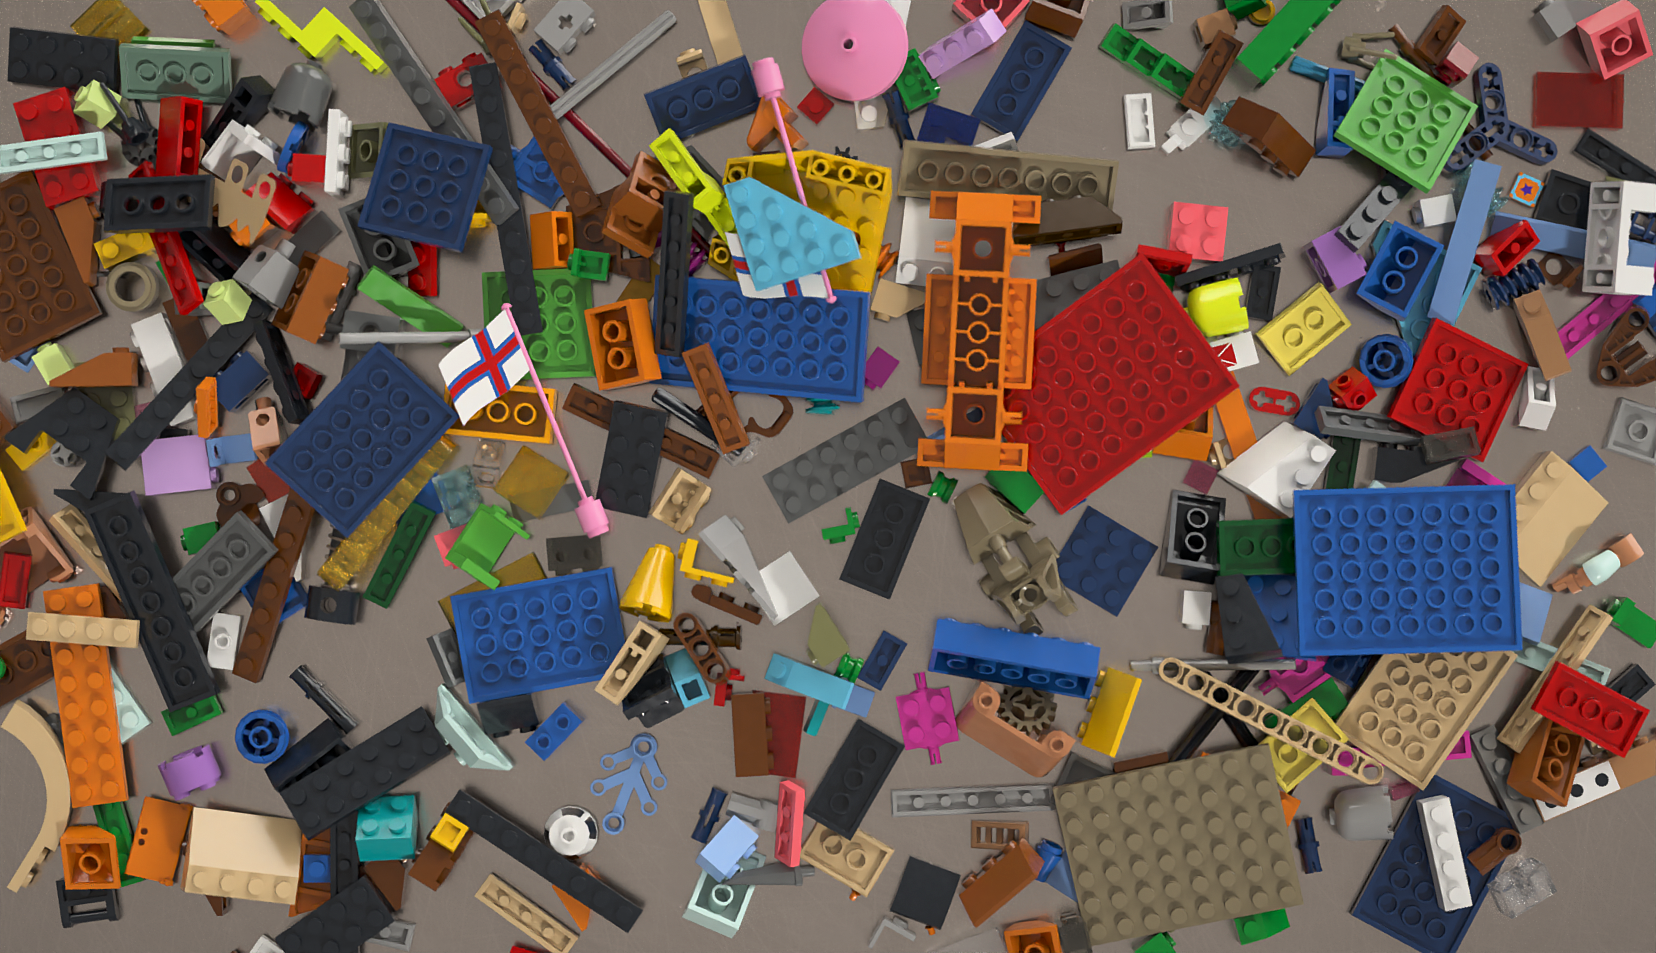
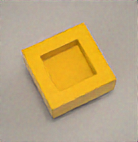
M445 813L430 838L451 852H454L469 827Z

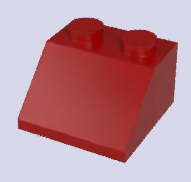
M270 172L267 176L275 180L276 188L267 214L285 230L295 235L316 212L311 206L314 201L303 191L297 194L290 187L294 183L282 173L277 176ZM267 181L262 182L259 187V195L262 199H265L270 193V184ZM257 183L245 192L247 196L252 198Z

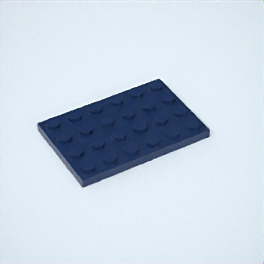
M378 341L264 464L348 538L454 424L459 415Z
M1435 774L1424 791L1417 787L1393 832L1394 839H1390L1350 914L1421 953H1456L1505 859L1482 876L1467 856L1491 838L1497 829L1501 827L1513 829L1505 811ZM1439 795L1447 796L1450 800L1473 905L1450 911H1444L1438 905L1416 800ZM1506 834L1501 838L1502 847H1509L1513 843L1512 834Z

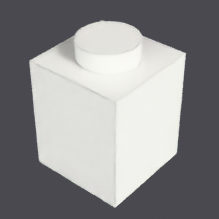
M1452 194L1415 202V207L1412 208L1415 224L1419 223V228L1424 229L1455 222L1456 213Z
M1181 590L1179 623H1186L1185 629L1202 630V625H1209L1212 592Z

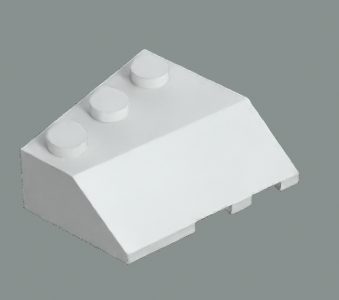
M1283 421L1247 451L1239 455L1226 468L1217 472V474L1281 518H1292V491L1310 490L1336 450L1316 436Z

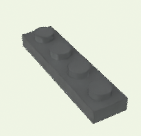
M1318 406L1314 412L1321 434L1418 446L1422 440L1419 432L1388 418L1384 414Z
M1493 724L1470 735V744L1514 831L1521 835L1544 824L1532 798L1523 796L1507 784L1513 761L1505 745L1497 740L1499 733Z

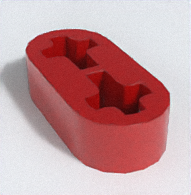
M1257 387L1252 389L1247 397L1249 406L1253 410L1263 413L1291 416L1300 407L1298 396L1290 391ZM1261 391L1263 392V397L1270 398L1272 401L1271 403H1262L1261 407L1257 406V401L1253 400V397L1259 395ZM1288 396L1290 397V402L1294 403V407L1289 408L1286 412L1283 405L1276 404V400H1285Z

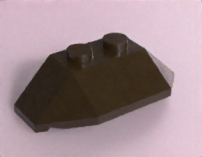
M1075 195L1066 200L1059 201L1046 199L1041 202L1040 224L1020 223L1013 231L1014 245L1038 246L1104 237L1111 234L1116 235L1122 233L1123 221L1122 217L1091 196Z

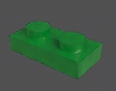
M216 695L173 712H169L168 709L161 711L171 736L180 734L223 713Z

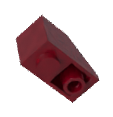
M1457 41L1450 47L1432 71L1437 74L1436 78L1442 84L1455 87L1468 76L1479 57Z

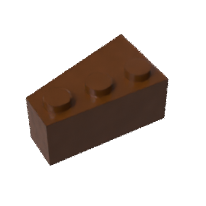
M1240 96L1222 122L1226 128L1261 154L1260 156L1264 160L1273 164V169L1283 176H1287L1289 173L1299 178L1316 151L1280 113Z
M448 802L447 805L445 806L444 810L442 811V813H441V815H440L441 817L444 816L445 810H446L447 807L449 806L450 802ZM434 825L426 837V840L429 842L423 850L419 849L415 854V859H412L411 862L414 865L408 875L436 892L444 884L474 836L475 832L469 828L455 851L451 852L430 838L437 827Z

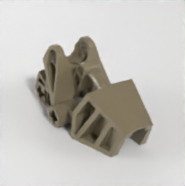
M982 483L966 490L953 500L974 565L981 561L988 571L987 575L979 579L983 591L990 600L994 599L1017 625L1020 624L1025 633L1040 635L1044 632L1041 623L1032 610L1042 607L1048 600L1054 602L1057 609L1066 617L1078 611L1075 601L1059 578L1056 559L1060 557L1057 548L1048 536L1037 543L1034 541L1028 531L1036 526L1032 520L997 490ZM1016 539L1032 567L1029 568L1017 556L1012 558L1007 550L1008 545L1006 542ZM993 553L998 554L1003 564H999Z

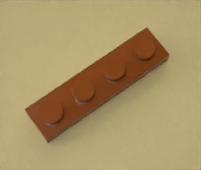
M709 342L683 352L682 356L722 453L726 454L749 445L750 441Z

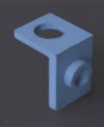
M251 433L206 440L210 467L258 459L253 451ZM214 446H216L218 450L217 459L214 455Z
M854 685L845 711L866 718L875 692Z

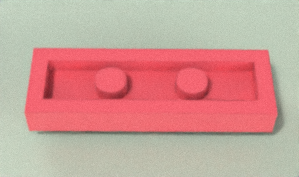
M787 780L780 782L774 858L791 868L799 866L805 789Z

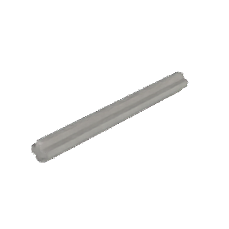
M666 10L551 104L550 107L557 120L674 25L677 19L673 13Z

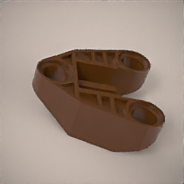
M1630 306L1605 338L1596 372L1599 382L1603 385L1639 387L1656 381V355L1650 356L1633 370H1628L1630 366L1648 354L1645 347L1639 341L1635 342L1618 356L1615 354L1616 351L1633 340L1637 334L1648 326L1650 314L1643 306ZM1634 311H1639L1645 316V322L1640 326L1632 325L1629 321V315ZM1610 365L1616 368L1617 376L1614 379L1607 380L1602 376L1601 370L1605 366Z

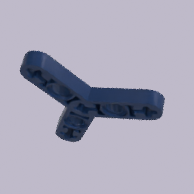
M1485 63L1480 66L1474 73L1480 125L1457 142L1443 168L1448 172L1456 173L1494 145L1538 165H1546L1554 160L1558 149L1551 139L1508 120L1502 73L1499 67L1493 63ZM1486 71L1488 75L1493 77L1489 82L1488 78H1483L1482 76ZM1487 87H1489V89H1491V90H1488V91H1486V92L1484 91V89H1486ZM1487 96H1492L1497 100L1498 106L1496 109H1490L1486 106L1485 99ZM1498 125L1500 127V129L1490 137H1487L1485 135V133L1492 129L1493 126ZM1515 134L1524 136L1526 141L1524 147L1515 145L1513 140ZM1471 137L1480 140L1481 149L1479 151H1474L1470 148L1469 139ZM1543 146L1546 147L1545 152L1549 154L1545 157L1541 156L1542 151L1539 150ZM1461 151L1466 154L1456 163H1451L1450 159L1452 156L1457 155Z

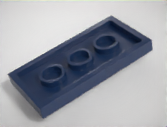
M1025 20L970 116L1003 135L1012 132L1015 141L1018 142L1072 47Z
M745 54L644 93L659 134L662 135L670 128L679 139L756 110L761 100V97H758L751 68Z

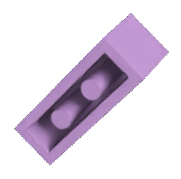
M991 8L930 45L918 57L934 79L993 44L1006 32V29Z

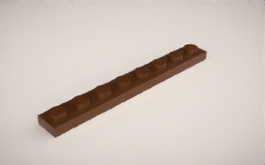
M500 9L475 21L576 218L601 206L591 183Z
M291 487L273 541L278 551L266 563L232 674L253 683L261 681L315 510Z

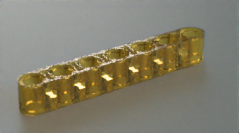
M442 435L348 538L345 537L318 570L317 575L335 590L340 591L452 453L456 445Z

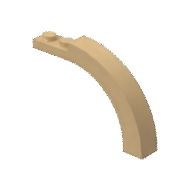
M20 699L16 701L1 727L17 737L36 759L45 781L47 806L41 831L7 886L8 889L16 893L20 886L25 888L28 886L34 876V873L30 871L35 862L40 865L48 853V850L44 847L55 852L60 843L61 836L66 831L72 811L70 780L65 750L58 736L44 718Z

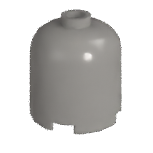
M1388 785L1347 789L1341 791L1336 796L1334 808L1329 809L1330 824L1336 825L1337 831L1342 838L1348 841L1394 839L1393 831H1388L1387 829L1392 828L1390 795L1384 796V793H1388Z

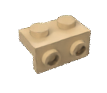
M678 467L652 506L649 514L680 534H684L693 525L695 515L700 507H703L708 502L711 488Z

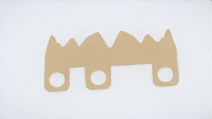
M201 138L199 164L205 149V142ZM234 159L231 162L225 182L215 177L213 207L218 203L219 227L230 225L236 219L237 231L240 232L248 225L249 232L251 233V245L264 223L276 188V182L267 175L261 174L252 198L245 195L241 191L248 174V166L242 161ZM236 166H241L243 170V176L239 183H234L232 180V171ZM198 168V175L209 174ZM267 181L270 184V193L267 198L262 199L259 195V187L262 182Z

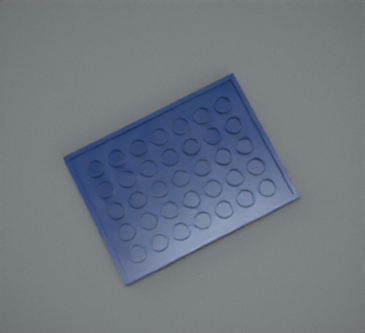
M1515 484L1292 491L1299 656L1523 650Z

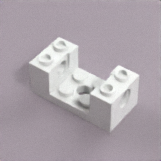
M1629 181L1591 182L1582 292L1613 295H1652L1654 268L1628 266L1626 264L1629 254L1630 215L1635 212L1656 213V184Z

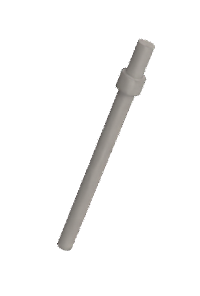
M468 329L463 332L338 333V343L376 344L378 341L381 344L459 343L468 340L481 330Z
M1155 657L1152 660H1131V671H1153V674H1159V666L1165 659L1164 657ZM1227 659L1180 660L1200 671L1296 670V659H1267L1230 665ZM1168 663L1163 667V673L1165 671H1179V668L1174 663Z

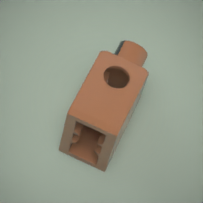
M269 397L256 399V410L248 413L253 451L263 464L287 439L283 417L276 407L272 406V401Z

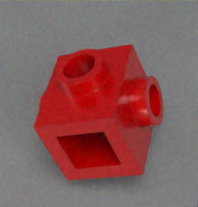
M1353 366L1329 385L1332 403L1336 408L1359 411L1377 396L1368 377Z

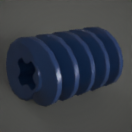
M1531 258L1526 261V265L1523 263L1517 264L1516 269L1512 268L1505 276L1487 277L1486 283L1483 282V288L1491 305L1496 310H1499V301L1508 306L1510 305V296L1516 299L1519 297V292H1522L1524 295L1529 294L1530 287L1534 291L1539 290V283L1545 285V278L1537 262Z

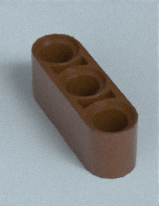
M690 613L679 614L673 622V628L699 671L708 682L715 685L725 684L731 676V670L705 627L696 616ZM687 619H692L694 623L693 630L689 633H684L682 631L683 622ZM701 642H706L708 644L707 653L703 656H698L696 653L697 645ZM715 665H721L723 669L722 676L718 679H713L710 675V671Z

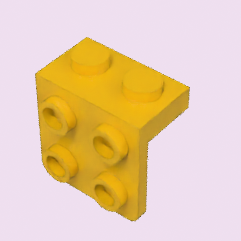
M687 538L686 543L681 542L677 558L682 559L680 571L685 572L684 577L698 581L701 580L702 576L712 578L711 584L727 587L728 582L734 583L735 577L693 567L699 540Z

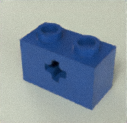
M565 701L525 743L545 761L585 719Z

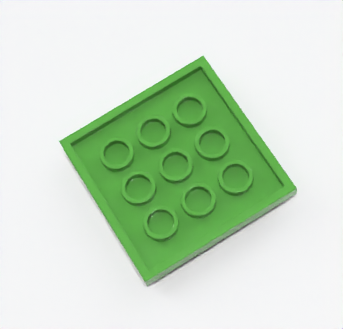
M1385 48V50L1383 51V52H1387V53H1390V54H1394V53H1392L1391 51L1387 50L1386 48ZM1397 56L1396 60L1379 57L1333 136L1427 194L1478 106Z
M568 268L533 270L544 332L521 336L538 379L596 377L584 310L593 308L592 279L574 277ZM505 271L482 272L484 328L502 312L501 306L504 303L510 304ZM528 371L520 380H532L530 372Z

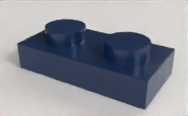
M883 630L857 678L881 691L907 643Z

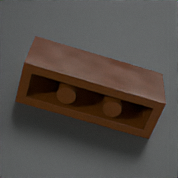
M765 692L731 694L736 777L769 776V769H774L773 752L768 753V742L773 741L772 725H767L766 714H771L770 698H765Z

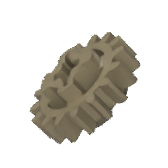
M1006 686L1004 694H1000V705L997 712L1002 713L1000 716L1001 720L1007 721V724L1020 732L1024 731L1028 737H1030L1032 731H1035L1039 736L1041 735L1042 727L1049 730L1051 722L1055 720L1056 713L1054 712L1057 709V703L1053 702L1055 695L1054 693L1046 694L1047 692L1032 690L1030 687L1012 686L1011 688Z

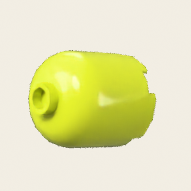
M1238 277L1202 285L1189 292L1187 307L1184 309L1204 337L1235 333L1249 328L1246 307L1240 308L1239 304L1240 296L1243 295Z

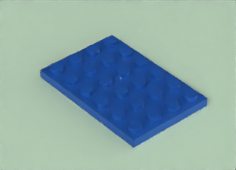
M612 567L498 587L495 591L487 589L450 596L469 704L601 680L625 644Z

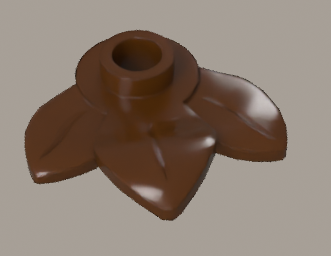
M235 482L221 484L216 492V499L220 504L216 516L221 527L240 510L255 525H259L261 512L256 503L265 497L263 491L258 486L250 483L241 486ZM227 491H234L235 498L233 500L227 499Z

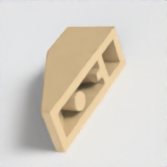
M639 621L595 688V691L614 704L619 705L655 662L670 638L649 624Z

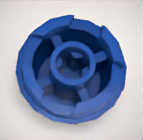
M1376 335L1368 340L1361 350L1359 358L1360 370L1374 386L1382 388L1395 387L1405 381L1411 373L1413 366L1412 351L1408 344L1396 335Z
M256 710L248 713L240 720L235 732V742L238 751L245 759L253 763L266 764L277 760L283 755L288 746L289 732L286 723L279 715L270 710Z

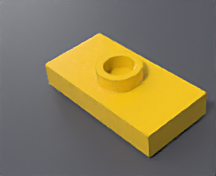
M43 432L27 454L13 445H10L5 450L19 468L25 471L49 452L58 441Z

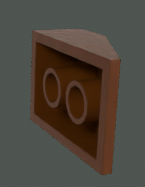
M1030 0L1024 19L1075 38L1084 21L1090 0Z

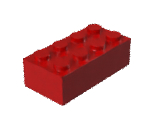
M62 87L13 103L25 142L86 134L82 118L73 112L76 105L73 91ZM96 162L34 170L45 206L49 209L54 210V208L83 196L88 199L100 196L102 181Z

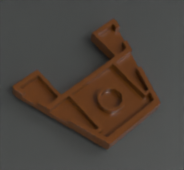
M620 185L600 194L597 193L596 195L601 206L577 218L571 206H566V212H572L574 248L609 253L611 256L608 272L652 283L650 257L648 259L646 257L622 259V244L601 233L612 194Z

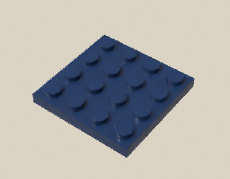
M389 122L358 227L462 253L493 148L490 145Z

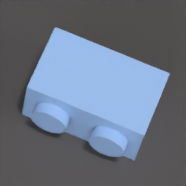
M734 815L702 850L695 862L719 883L725 876L731 879L740 868L737 864L740 859L744 857L747 860L757 849L754 843L759 836Z

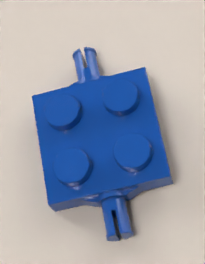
M533 136L529 144L522 150L511 144L513 159H515L514 165L518 188L552 210L564 193L535 137Z

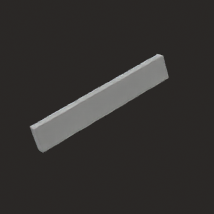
M1054 783L890 789L892 817L1055 811V805L1049 802L1053 794L1052 788Z

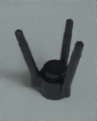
M101 82V89L123 120L121 124L122 130L111 121L106 126L115 132L125 145L137 146L145 142L149 136L148 131L151 128L146 121L140 100L134 99L139 119L135 117L128 118L104 82Z

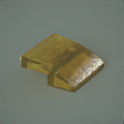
M96 0L70 25L77 34L119 39V46L121 43H131L133 36L144 37L150 31L121 0Z

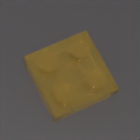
M523 445L493 490L498 495L540 520L569 477V473Z

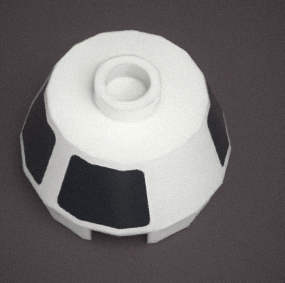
M567 806L560 808L550 815L545 824L544 839L546 846L567 860L573 861L585 857L592 851L597 842L598 830L595 820L588 812L579 807Z

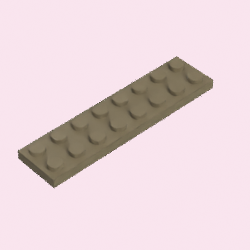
M904 140L897 194L899 196L930 198L931 191L1041 196V202L1046 199L1066 200L1071 196L1081 195L1083 197L1091 196L1113 211L1119 161Z

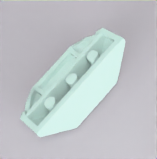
M445 683L441 684L437 689L435 727L446 745L450 744L456 750L454 753L455 758L463 766L468 764L470 768L508 771L512 769L515 763L490 734H485L483 726L450 688L447 689Z

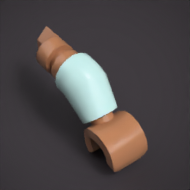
M1629 533L1620 541L1607 548L1606 551L1583 563V567L1577 570L1578 574L1571 573L1552 584L1553 589L1560 592L1568 587L1572 594L1575 595L1583 590L1584 585L1586 587L1593 584L1597 586L1604 582L1619 568L1625 567L1639 559L1644 552L1633 535Z

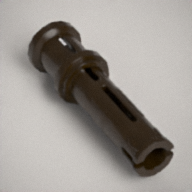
M714 625L711 629H706L718 649L719 647H736L737 650H741V626L736 628H719L718 625ZM659 629V632L670 638L666 645H683L674 629ZM682 629V631H683L684 633H689V632H691V631L693 630V629ZM701 642L697 646H708V644Z

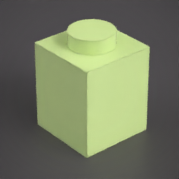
M93 80L86 87L81 86L74 97V100L77 102L73 112L102 129L116 116L117 111L104 94L100 83L96 80ZM110 90L117 102L120 103L121 96Z
M233 279L212 283L203 305L222 325L243 321L252 299Z
M51 342L40 346L37 349L38 353L32 356L47 385H49L50 380L74 368L73 363L61 344L54 343L52 345Z

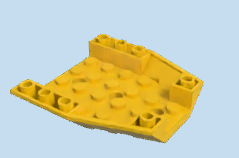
M815 150L792 152L807 207L858 233L861 237L858 247L862 258L826 269L831 289L866 291L872 294L892 194L891 168ZM786 152L727 158L722 185L752 177L801 204ZM718 233V235L712 238L708 264L732 280L739 281L730 249Z

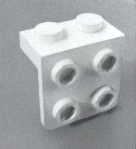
M232 119L204 156L201 163L205 168L226 180L231 162L234 159L247 164L249 174L262 156L278 165L281 154L276 151L278 145L265 136L261 139L259 138L261 134L247 124L244 128ZM236 166L232 171V180L235 183H239L243 176V170L241 166Z

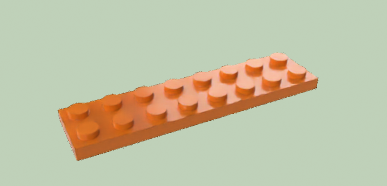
M100 583L43 591L46 613L104 617ZM50 642L66 765L70 780L72 808L129 800L109 648L108 646Z

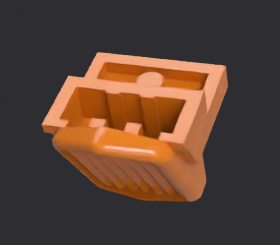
M761 97L747 136L748 147L757 153L761 152L776 137L783 143L771 100L765 101V97ZM778 97L776 99L790 148L792 150L795 147L802 151L809 143L791 124L799 116L781 97Z

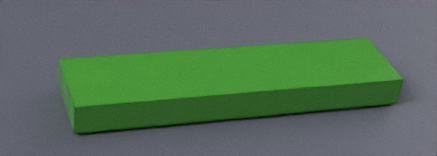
M375 265L370 268L357 285L358 290L422 332H460L463 328L462 323ZM440 343V344H442L443 346H445L446 348H448V346H449L451 343Z

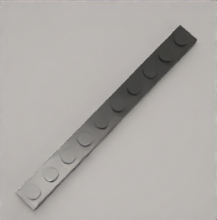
M356 0L349 6L432 132L475 142L379 0ZM488 164L478 200L494 224L501 225L520 208L491 165Z

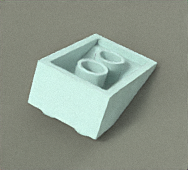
M754 852L747 860L742 857L737 863L740 866L737 872L763 867L766 856ZM702 868L682 918L733 938L740 927L755 885H721L729 878L725 876L719 883Z

